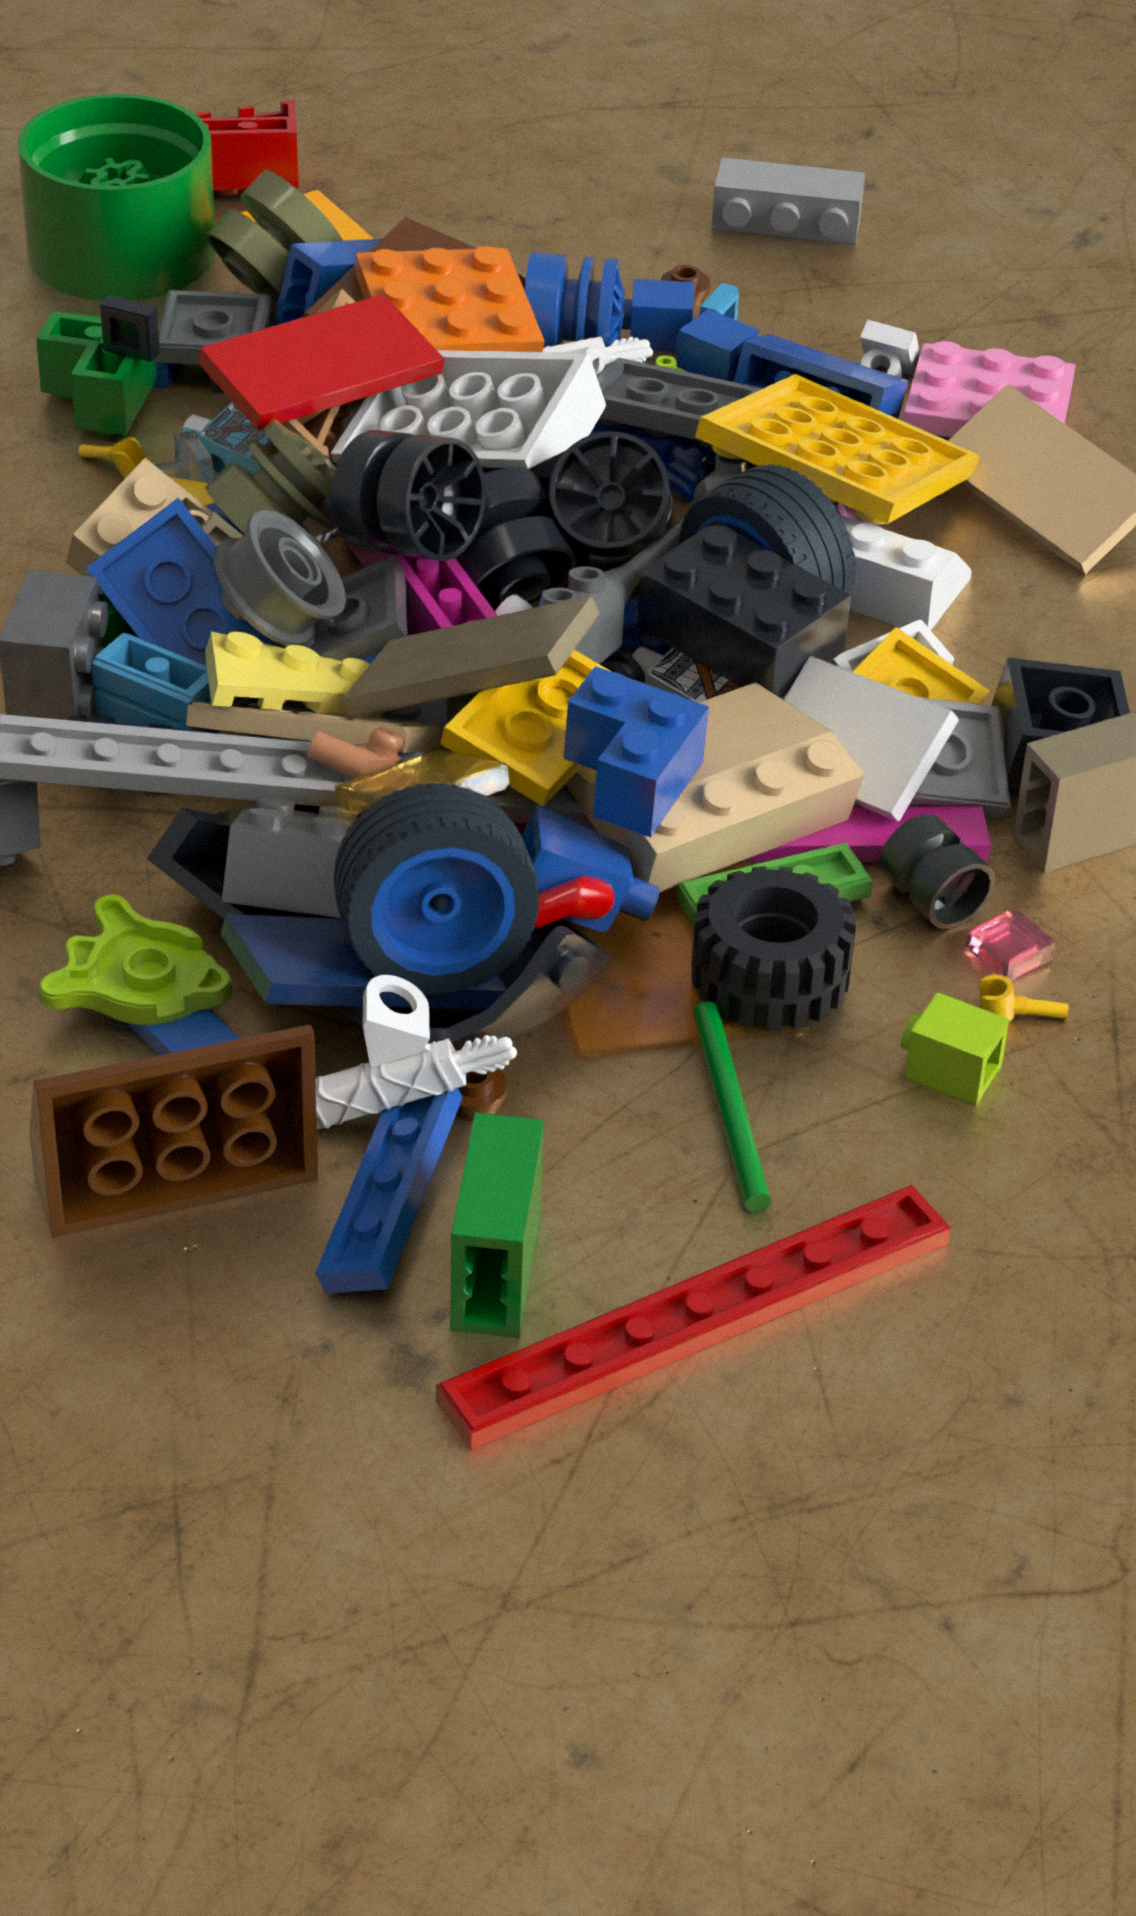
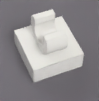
M867 320L860 336L864 352L861 365L872 369L878 366L889 368L887 374L899 378L902 377V372L913 375L920 357L916 332Z

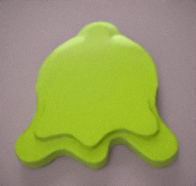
M109 894L99 898L93 906L94 923L100 935L96 937L76 935L69 938L65 944L67 965L45 976L39 983L40 1002L48 1009H91L118 1021L137 1025H155L172 1022L198 1010L217 1007L226 1002L232 993L230 974L227 970L217 965L211 955L208 956L203 949V939L189 928L171 922L145 918L135 912L123 897L116 894Z

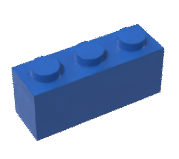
M771 334L744 340L734 379L735 383L766 388L797 374L899 419L908 385V380Z

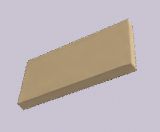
M1009 384L1003 387L948 440L981 455L971 477L961 482L963 486L1084 574L1096 565L1136 526V473Z
M192 702V705H188L186 726L306 741H312L317 731L321 730L353 745L369 743V736L373 730L378 727H386L399 733L403 739L402 747L398 752L451 751L440 744L445 727L443 725L366 716L350 717V715L317 713L313 710L282 707V710L261 709L256 703L233 702L231 707L212 706L211 702Z

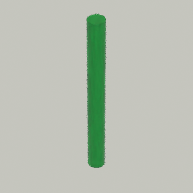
M701 1002L693 1008L692 1013L744 1206L750 1212H760L770 1206L771 1198L719 1010L714 1002Z

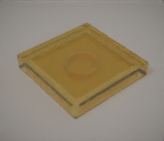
M436 749L397 763L392 767L369 773L334 787L338 806L361 814L365 809L371 807L372 803L381 800V797L388 796L396 790L400 791L407 786H416V784H456L462 788H470L474 792L478 791L484 797L507 789V786L511 784L506 763Z

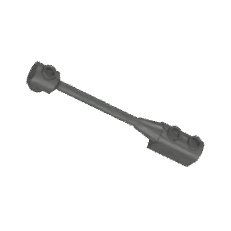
M717 454L715 470L704 478L694 491V503L708 491L728 479L756 466L744 459H729ZM684 517L622 567L605 572L594 567H577L569 572L568 588H550L542 593V606L592 595L600 614L575 648L576 651L600 664L622 646L624 607L636 585L640 582V571L680 545L679 531Z

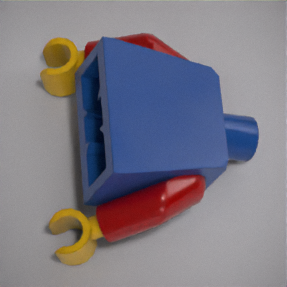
M536 804L521 835L535 869L538 884L539 909L537 921H535L536 928L538 929L563 919L599 932H607L618 911L641 921H647L658 901L660 888L633 876L629 849L621 843Z

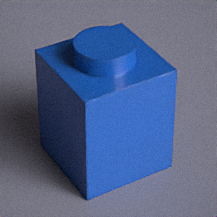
M634 279L632 299H625L622 330H631L630 337H633V339L648 340L653 351L677 353L675 341L679 330L693 320L695 282Z
M707 309L679 330L675 341L677 367L688 373L734 382L744 340L759 337V329Z

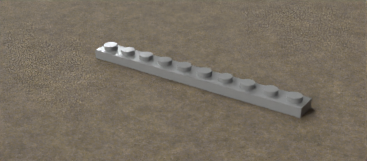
M0 714V779L257 801L258 798L272 797L289 800L300 805L337 806L358 810L368 809L372 803L381 800V797L388 796L396 790L400 791L407 786H416V784L447 783L448 785L456 784L462 788L467 787L470 789L482 786L485 797L487 796L493 803H496L513 823L521 824L528 823L536 804H538L459 755L398 752L400 760L392 770L360 778H351L308 759L307 753L311 742ZM566 785L544 806L591 830H595V827L587 817V812L580 803H577Z

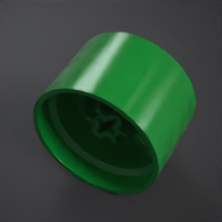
M101 94L76 98L54 105L37 114L24 126L18 139L27 255L30 267L41 280L55 289L82 298L104 300L108 295L132 301L165 295L170 290H179L196 281L209 269L215 257V251L206 239V234L215 225L211 137L206 124L196 114L181 105L160 98L135 94Z

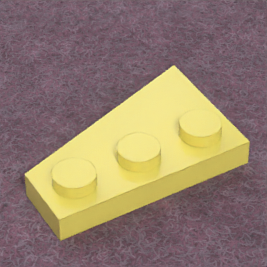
M211 631L205 650L212 706L231 707L234 696L257 698V704L261 709L282 710L283 703L292 700L302 701L306 707L317 713L349 715L342 698L370 665V663L356 658H346L343 661L321 657L315 651L300 645H289L286 648L265 644L255 636L244 632H230L226 635ZM382 712L365 716L381 717Z

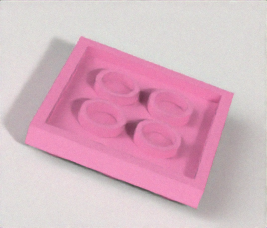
M940 341L934 344L923 343L905 407L903 421L933 435L952 437L1003 387L1009 384L1065 423L1076 364L1064 363L1058 357L1047 355L1036 358L1014 356L1011 352L998 348L985 351L964 349L960 345L948 341Z

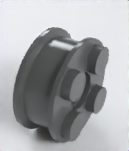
M272 510L257 511L249 518L246 525V533L241 538L225 539L215 550L214 565L219 582L224 590L221 593L223 605L230 614L240 620L246 619L255 629L271 639L279 647L286 648L289 645H303L311 638L315 622L319 619H333L345 607L346 595L343 582L327 553L304 528L281 513Z

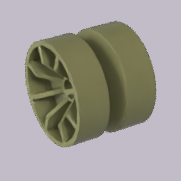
M263 170L241 195L245 208L255 221L242 213L228 209L206 234V239L222 259L226 268L243 285L256 294L270 296L271 303L277 306L291 244L343 240L327 217L306 196L282 177L269 170Z

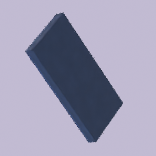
M225 915L220 934L266 1004L363 1007L364 990L370 980L376 976L370 969L366 968L362 960L357 956L348 941L341 919ZM493 976L490 978V981L483 982L475 988H468L466 991H457L454 994L444 993L443 995L424 994L427 999L429 1009L487 1010L507 988L498 976ZM393 992L379 993L381 1001L388 1008H412L410 1003L399 994Z

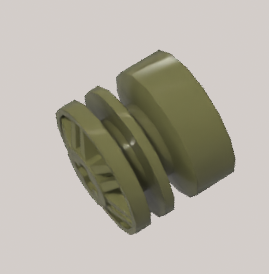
M272 419L263 429L267 437L278 448L275 454L255 439L247 445L253 458L261 467L255 474L236 462H230L205 487L217 506L244 534L246 533V525L249 518L260 510H272L281 513L295 521L308 533L309 531L303 522L309 516L328 529H333L336 526L334 516L323 504L326 499L332 502V482L336 467L307 438L288 430L276 419Z

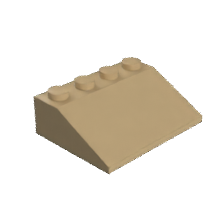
M756 682L699 702L709 706L703 764L651 838L593 817L596 770L582 766L565 785L577 803L583 806L587 812L588 819L597 832L623 844L629 849L633 876L658 886L660 892L677 886L678 883L696 879L847 821L865 775L832 730Z

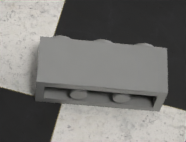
M721 157L714 186L712 229L856 244L862 211L865 172Z

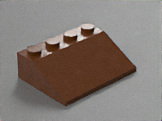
M311 1024L35 1080L33 1082L29 1135L34 1181L51 1237L318 1180L315 1041Z

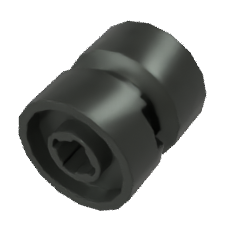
M922 814L906 821L888 838L881 851L879 865L882 873L902 894L909 895L912 904L939 929H952L968 922L987 904L994 890L995 875L992 868L971 848L963 844L962 839L942 819L934 814Z

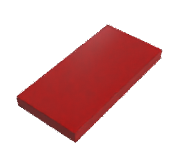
M385 294L200 347L198 363L257 430H261L272 419H276L280 423L287 422L442 374L445 358Z

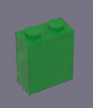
M475 1112L451 1232V1331L520 1338L541 1217L543 1119Z

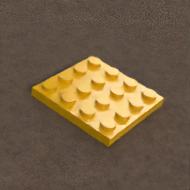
M797 374L700 417L695 435L696 438L711 444L712 450L720 456L729 459H744L758 466L775 464V466L781 465L784 468L788 467L793 471L796 470L799 474L806 476L808 480L813 481L828 496L830 502H840L855 509V514L860 519L873 524H888L970 478L981 457L979 454Z

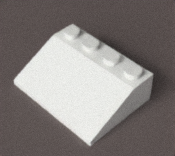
M437 350L445 358L442 374L366 397L330 454L333 461L338 462L347 445L355 437L366 431L383 430L412 435H430L459 439L471 447L482 467L529 469L566 451L578 440L589 436L605 409L606 403L589 353Z

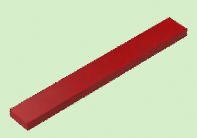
M913 1185L907 1186L436 1384V1402L470 1450L944 1247L949 1244L951 1227Z

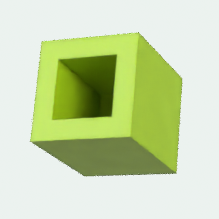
M937 992L923 1014L914 1012L904 1029L901 1048L908 1051L904 1078L977 1105L1002 1067L1009 1019Z

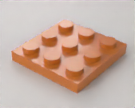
M482 246L477 249L446 250L443 248H430L423 251L381 249L376 252L356 253L354 272L364 300L385 294L436 350L543 352L545 340L507 248Z

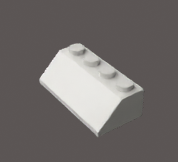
M841 515L847 532H849L850 541L853 544L852 549L855 554L854 561L856 563V567H854L856 571L855 581L852 585V591L849 593L851 595L849 611L900 628L921 619L932 630L971 579V568L955 552L934 546L925 540H915L884 530L879 525L873 523H863Z

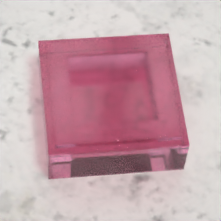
M1013 908L968 931L965 948L996 974L1013 980L1053 959L1056 941Z

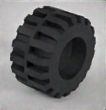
M766 866L752 867V872L744 873L738 870L727 874V881L716 880L708 887V894L701 895L697 903V912H695L691 979L694 988L700 989L699 998L703 1002H714L718 1007L720 1016L726 1020L734 1017L739 1019V1025L753 1028L754 1025L767 1026L766 1031H780L781 1026L789 1025L793 1029L807 1027L808 1020L810 1019L820 1022L827 1018L830 1008L838 1009L844 1001L845 992H848L856 918L851 915L852 906L847 898L838 897L839 890L832 884L819 883L818 876L808 872L803 874L794 873L793 868L779 866V870H767Z

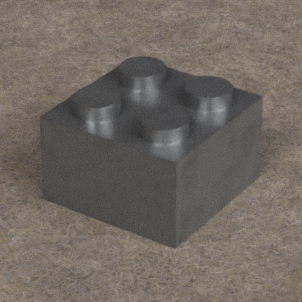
M28 570L0 635V661L6 715L67 720L69 716L90 719L93 714H96L94 690L97 686L93 685L91 663L95 656L104 649L102 637L106 633L108 624L107 602L99 601L98 577Z
M272 797L258 798L256 805L247 804L230 826L222 902L341 918L334 890L335 860L338 848L341 846V840L346 836V831L349 827H352L353 821L357 818V811L337 806H322L319 808V814L294 811V802Z

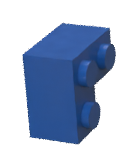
M595 666L568 701L564 759L597 771L593 817L651 838L703 764L709 706Z

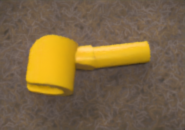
M132 436L121 440L114 446L81 444L78 449L80 457L114 462L124 479L144 458L150 461L138 440Z
M988 975L979 982L980 1008L1008 1018L1009 1022L1014 1018L1015 1014L1067 1019L1068 1003L1015 996L1013 982L1006 976Z

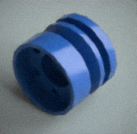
M530 253L525 293L545 340L544 348L546 346L561 345L564 341L576 342L581 339L586 340L596 337H602L605 347H609L616 339H621L625 288H623L619 259L606 258L602 281L594 280V257L586 256L581 265L579 278L571 279L569 278L565 254Z

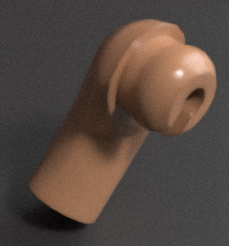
M378 727L370 733L369 743L353 745L318 730L309 746L307 758L351 778H360L392 770L400 760L397 753L402 747L403 739L394 730Z

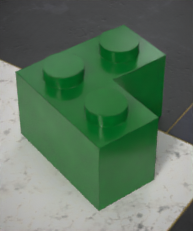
M52 311L36 338L41 392L73 399L75 428L93 430L103 435H127L157 379L156 359L154 358L152 362L104 351L101 317Z

